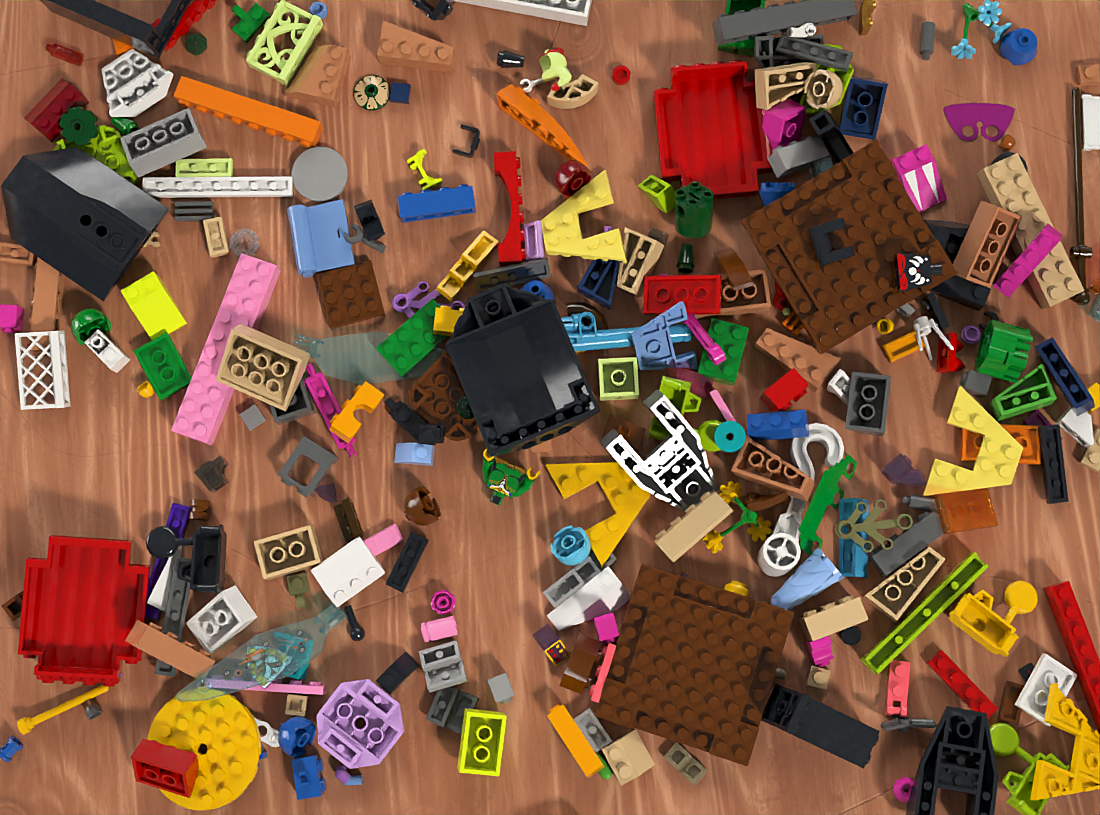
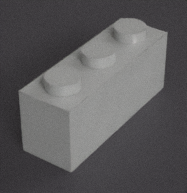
M809 136L801 142L794 141L786 147H783V145L776 147L768 157V160L777 178L821 164L830 154L819 136L814 138Z

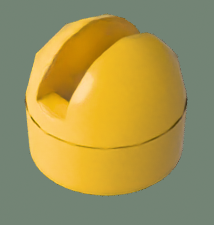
M888 318L880 319L877 322V330L881 334L890 333L894 328L893 321Z
M146 381L137 388V392L142 397L148 398L154 394V388L149 381Z

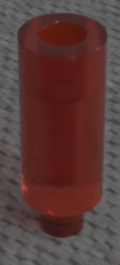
M56 43L46 45V51L50 52V55L76 66H80L84 60L82 53Z

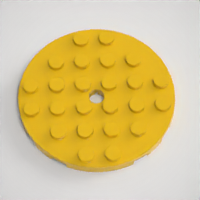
M201 688L181 693L162 707L150 727L148 740H155L158 743L174 746L186 752L191 751L198 757L199 769L190 798L159 789L177 805L192 810H211L222 807L242 795L257 773L259 755L261 754V737L257 723L248 708L227 692L211 688ZM202 743L208 749L205 755L199 752Z

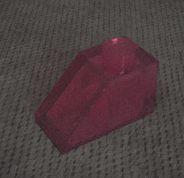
M678 368L675 379L690 382L691 393L709 400L714 381L697 372Z

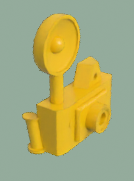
M1026 581L1010 583L1004 593L1005 602L1010 609L1005 618L1002 619L991 610L994 598L982 589L974 596L970 593L963 595L955 609L949 613L950 617L948 619L991 653L1008 657V651L1019 638L1014 634L1016 629L1010 624L1016 614L1031 612L1037 605L1038 596L1035 588Z

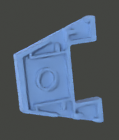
M683 301L631 333L640 370H664V368H676V370H680V368L698 369L694 351L677 356L674 353L669 325L688 319Z

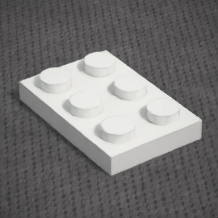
M1042 653L1014 705L1044 725L1051 726L1044 722L1050 684L1057 683L1059 690L1066 697L1077 674L1049 655Z

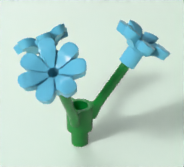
M985 0L984 6H979L978 9L970 6L969 3H965L962 6L966 15L963 39H961L958 46L951 48V55H958L957 59H963L964 56L967 59H971L972 54H976V49L968 45L967 35L969 22L977 19L991 27L990 30L995 32L993 40L995 44L998 41L1001 42L1004 37L1003 34L1011 28L1012 23L1008 22L1003 26L995 24L999 21L997 15L1002 14V9L997 8L999 6L998 1L991 3L990 0Z

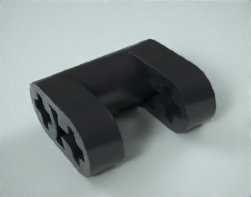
M844 218L808 229L820 267L855 256L853 246L833 251L828 236L829 233L846 228Z

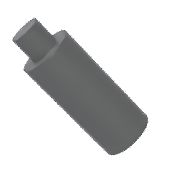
M934 22L922 23L920 54H922L923 60H929L930 55L933 54Z
M910 494V496L903 495L901 503L908 504L909 508L935 511V513L939 514L942 508V500Z

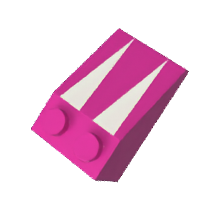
M927 144L892 159L891 164L897 172L896 176L918 212H922L947 200L936 162Z

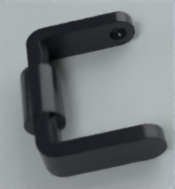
M461 124V129L475 132L476 134L470 146V153L453 149L452 153L472 158L480 143V131L478 128Z

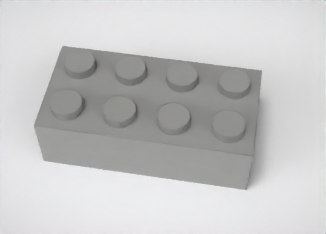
M190 108L120 138L128 162L138 178L207 148L199 125Z

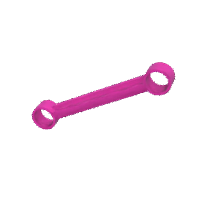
M687 315L688 319L684 320L685 324L704 347L712 363L717 366L725 361L726 356L720 346L713 342L694 315Z

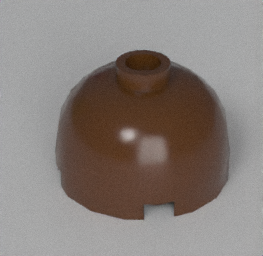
M423 486L417 487L405 498L404 515L408 521H412L416 525L428 526L439 520L438 517L441 516V512L435 498L431 501L428 496L430 494L429 490Z

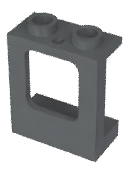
M303 436L278 475L282 477L281 481L289 487L292 484L298 487V493L305 497L308 494L314 497L313 492L331 465H335L339 458ZM301 455H306L319 464V469L307 486H302L289 477L290 470Z

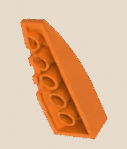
M512 84L498 91L496 94L497 102L501 110L568 161H579L587 167L586 161L565 130L540 106V103L535 98H529L521 87H515Z

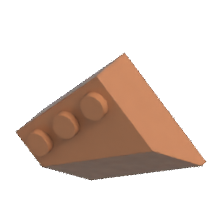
M332 44L315 47L283 95L337 108L351 58L348 48Z

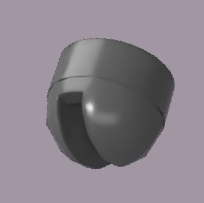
M93 702L91 703L92 707L90 705L85 707V715L88 720H92L103 713L97 703Z

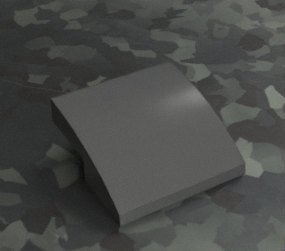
M452 686L437 690L426 720L461 734L465 708L475 709L479 698Z

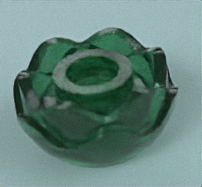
M201 33L189 34L184 42L186 51L193 55L202 54L207 49L206 37Z
M462 396L456 404L459 416L464 419L475 418L471 407L470 409L466 408L470 406L467 397Z

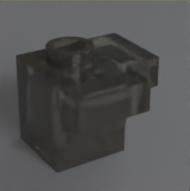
M222 456L204 463L194 471L209 492L215 493L229 483L225 476V468L228 462Z

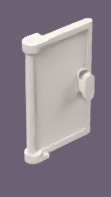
M1081 95L1083 118L1082 148L1084 151L1100 150V97Z

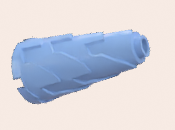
M818 547L795 570V573L789 577L784 585L771 596V604L791 610L812 596L821 593L832 584L839 582L844 577Z

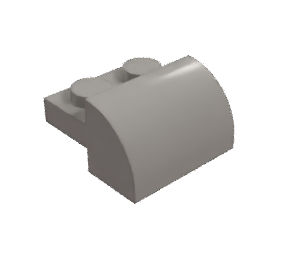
M457 640L419 651L429 692L467 682L465 666Z

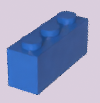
M806 410L747 414V433L749 438L753 441L809 437V423Z

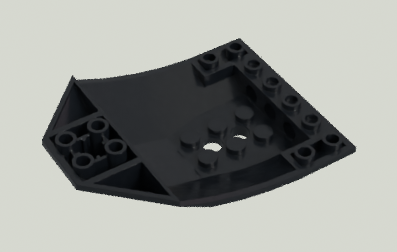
M78 147L23 155L1 185L11 239L103 302L170 210ZM88 215L91 217L92 222L89 226L81 224L82 216ZM101 226L107 228V234L103 237L97 235V229Z

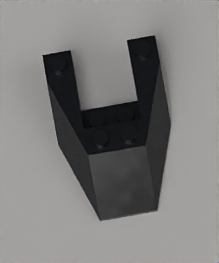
M923 219L935 240L939 241L953 264L970 225L953 221ZM957 275L950 277L929 290V292H934L936 295L977 311L985 306L991 291L988 287Z
M946 706L919 763L908 799L906 815H934L938 788L968 793L965 815H994L999 777L987 713Z

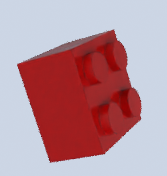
M793 368L764 391L760 399L771 412L786 411L792 405V400L796 403L807 393L805 389L809 384Z

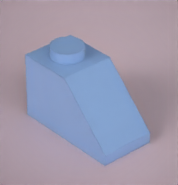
M396 443L394 463L433 466L435 447L418 443Z

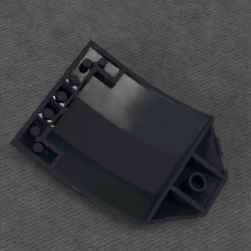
M505 283L468 298L465 304L466 307L462 315L459 316L454 332L445 346L490 457L525 450L571 431L600 412L553 300H546L536 296V294L525 290H518Z

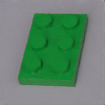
M168 333L134 350L159 400L162 401L189 386L192 375Z

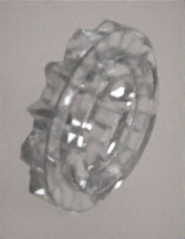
M242 228L232 234L230 248L239 257L241 253L252 256L256 254L260 247V239L253 230ZM243 237L247 240V242H250L249 244H247V250L244 248V246H240V244L243 243Z

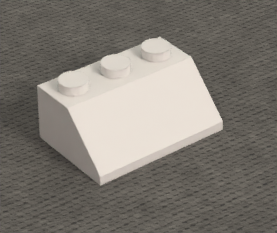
M360 536L311 570L336 607H339L385 574L380 562Z

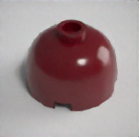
M568 161L561 164L557 168L554 177L556 189L564 198L569 199L591 181L592 177L589 175L591 170L579 161Z

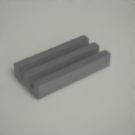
M212 201L175 202L176 216L174 220L176 222H197L213 218L214 203ZM188 207H209V209H180V208H188ZM209 213V216H180V214Z

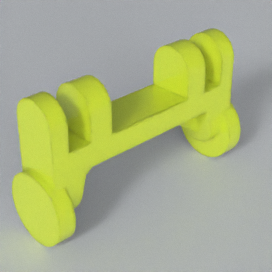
M425 149L418 151L415 156L406 162L408 164L413 163L410 165L411 170L419 168L424 178L418 183L420 186L427 184L422 190H429L440 185L443 180L427 176L422 167L424 155L427 153Z

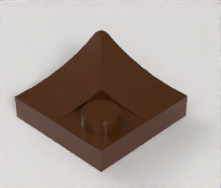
M756 492L748 493V496H743V505L749 511L769 508L778 503H785L787 492L772 495H759Z

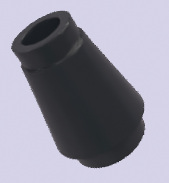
M506 50L498 52L497 66H501V68H523L524 56Z

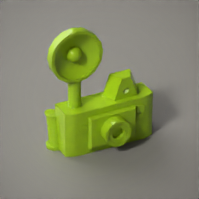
M663 375L659 391L668 398L682 416L684 412H697L699 410L701 398L690 392V382ZM653 415L648 438L652 437L663 441L670 434ZM709 420L702 423L698 429L693 428L700 436V442L704 450L709 452L721 450L715 444L714 432L722 422Z
M1006 723L993 724L989 729L994 754L999 757H1008L1015 753L1029 763L1022 775L1009 771L1004 776L1002 782L1010 792L1006 803L1023 815H1041V811L1049 798L1030 800L1037 760H1044L1064 770H1068L1069 765L1065 766L1053 753L1045 756L1039 752L1034 757L1019 747V736L1012 726Z

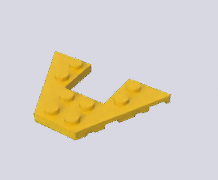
M618 462L545 465L563 499L576 494L596 482L602 488L616 514L585 530L590 539L591 549L601 567L604 566L649 499L650 493L641 489Z
M1057 683L1050 684L1044 722L1075 735L1070 772L1044 760H1037L1030 800L1100 789V734L1089 726L1087 718L1079 709L1075 708L1071 699H1067L1059 690Z

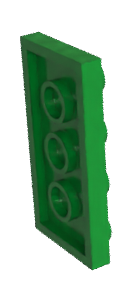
M433 298L376 348L379 354L401 378L448 337L447 335L433 334L436 308H440Z

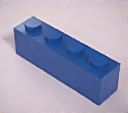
M467 184L459 185L458 188L452 189L450 187H442L438 191L422 190L421 193L416 194L406 192L402 196H398L402 223L476 213L473 187Z

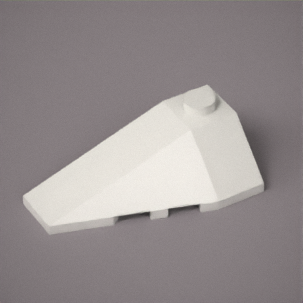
M606 567L549 613L547 617L560 631L616 611L629 601L631 596L612 570Z

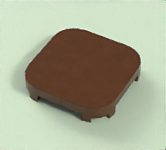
M445 351L414 383L411 388L410 399L416 411L428 422L445 424L444 437L452 441H462L470 437L479 427L449 353Z

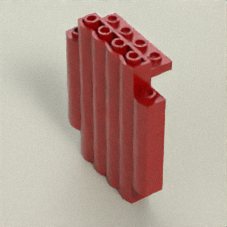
M732 60L729 63L712 62L708 65L696 63L692 66L676 65L670 68L671 89L659 88L654 90L653 94L661 180L664 182L680 180L681 187L690 185L693 181L700 182L701 185L713 192V200L719 198L750 197L758 194L757 174H766L774 171L768 160V157L773 153V149L762 128L765 110L757 108L755 80L747 83L748 61Z
M51 535L49 536L47 558L29 557L26 559L18 654L23 655V658H36V655L38 656V664L34 667V675H37V680H42V683H54V680L62 681V684L83 682V685L103 683V686L112 687L120 682L122 660H125L127 664H137V661L142 660L143 651L125 640L137 620L143 623L146 622L150 565L130 564L132 540Z

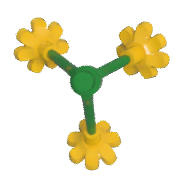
M729 481L728 487L721 485L720 490L723 493H720L719 496L727 504L730 502L738 504L743 510L741 520L723 532L717 533L716 530H711L702 538V541L707 542L705 544L708 549L711 548L714 554L718 550L721 551L723 549L721 541L724 536L744 523H750L751 527L747 529L749 535L753 534L752 540L755 542L759 538L762 542L766 541V534L771 535L773 532L769 528L772 526L769 520L764 522L763 517L757 518V514L749 511L739 500V497L742 496V491L740 490L741 485L738 482L734 484L733 481Z

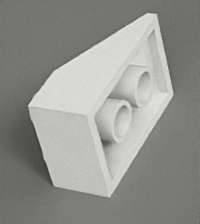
M235 585L220 592L186 624L204 650L212 653L257 618V615Z

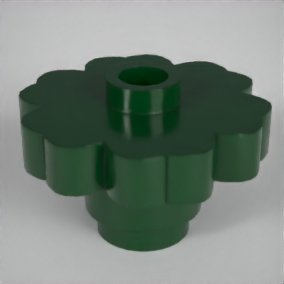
M81 106L70 108L67 114L61 116L59 123L64 128L62 135L68 142L75 141L76 145L79 146L89 144L91 139L98 136L100 127L95 124L98 120L97 116L91 110L85 111Z

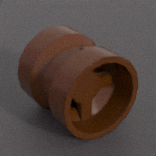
M190 499L192 511L189 513L188 519L208 521L209 515L206 511L210 506V501Z

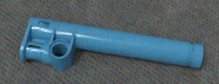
M590 312L572 314L570 317H561L575 352L633 347L631 333L641 328L597 330L595 317ZM581 318H586L589 321V326H584L581 323ZM685 323L669 325L672 343L691 341L692 332Z

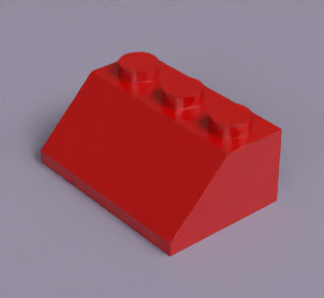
M143 738L131 755L136 782L190 798L199 769L197 755L191 751L186 752L174 746H167L155 740Z

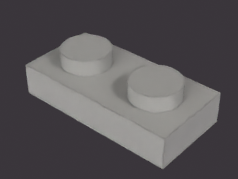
M590 708L574 718V721L595 752H598L612 742Z

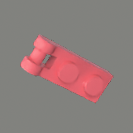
M892 660L889 663L885 702L886 716H892L893 714L899 715L902 718L907 716L910 662ZM893 700L899 701V707L893 706Z

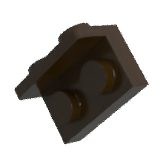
M350 498L341 500L342 503L334 506V510L345 541H353L358 536L360 538L364 537L352 500Z

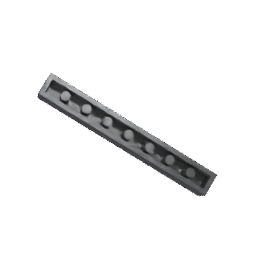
M801 0L798 3L789 1L782 6L773 4L766 9L757 7L750 12L741 10L735 12L734 15L728 16V13L721 14L712 23V28L718 46L754 39L756 36L785 33L789 27L798 28L806 23H812L816 27L847 21L854 17L857 11L854 0Z

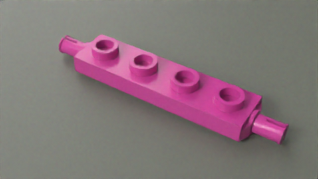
M308 364L306 371L309 377L305 382L330 430L332 425L330 423L331 419L336 413L340 415L342 410L322 372L316 373L312 364ZM331 432L338 448L346 449L349 458L357 455L352 446L357 441L355 436L347 443Z

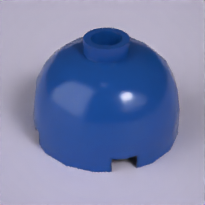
M300 716L292 717L282 723L278 729V743L281 750L293 758L302 756L306 752L304 748L307 743L311 746L316 735L314 722Z

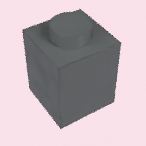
M969 370L962 374L959 385L969 394L983 398L988 394L992 377Z

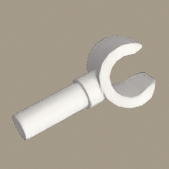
M542 78L537 79L535 81L523 79L521 80L520 84H529V86L527 88H523V90L525 92H530L533 86L543 83L544 81Z

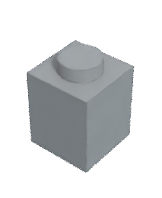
M507 673L487 680L496 703L501 701V704H505L513 700L511 696L515 695Z

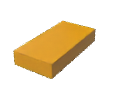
M915 330L881 346L890 363L919 350Z

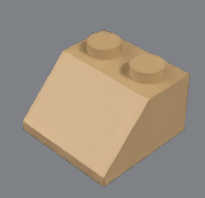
M636 729L602 748L621 786L655 765Z

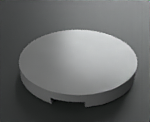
M313 147L304 151L296 159L292 168L293 184L304 198L317 202H327L343 192L348 180V168L343 157L335 150L327 147Z

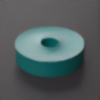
M725 421L719 424L714 432L715 444L725 452L739 450L744 445L746 439L743 427L734 421ZM728 433L733 434L732 440H727L726 435Z

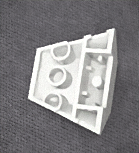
M134 49L129 50L102 68L110 116L136 117L164 98L172 81L173 73L151 62L147 57Z

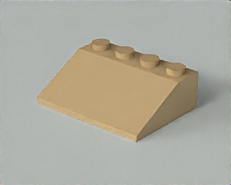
M239 324L231 329L216 381L286 411L305 372L310 353L244 324Z

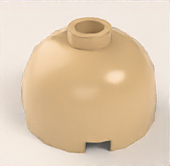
M817 70L815 73H811L805 81L804 93H807L808 98L806 101L813 108L824 109L832 107L842 96L843 85L841 79L834 72Z

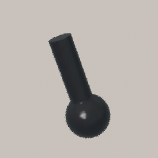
M348 605L344 607L351 626L350 637L354 641H361L365 637V630L358 625L352 606Z

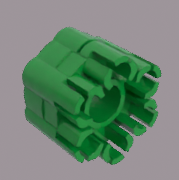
M991 319L980 339L975 359L977 373L1016 383V378H1019L1021 371L1025 369L1027 360L1019 359L1018 357L1028 359V353L1026 352L1030 350L1031 345L1027 343L1033 340L1029 329Z

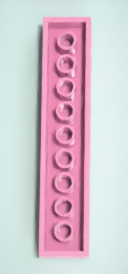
M241 253L171 431L213 446L235 390L216 381L231 329L239 324H244L258 331L281 272L277 265Z

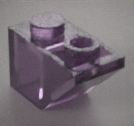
M901 453L880 469L892 485L920 488L926 484L924 475L919 470H915L911 466V460Z

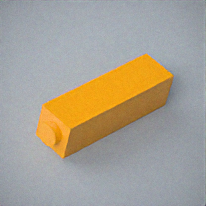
M559 704L549 710L550 714L547 717L585 775L590 778L604 768V764L567 708Z

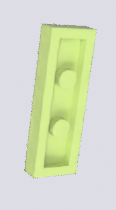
M180 159L176 161V177H233V159Z

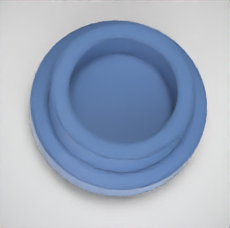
M314 2L309 8V13L320 17L322 20L327 16L328 9L324 3Z

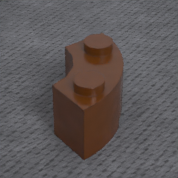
M579 633L559 686L582 694L584 687H589L592 679L589 676L594 661H599L602 653L599 650L600 641Z

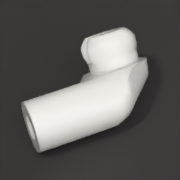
M806 23L798 28L789 27L787 29V36L805 38L808 35L812 36L816 32V27L812 23Z

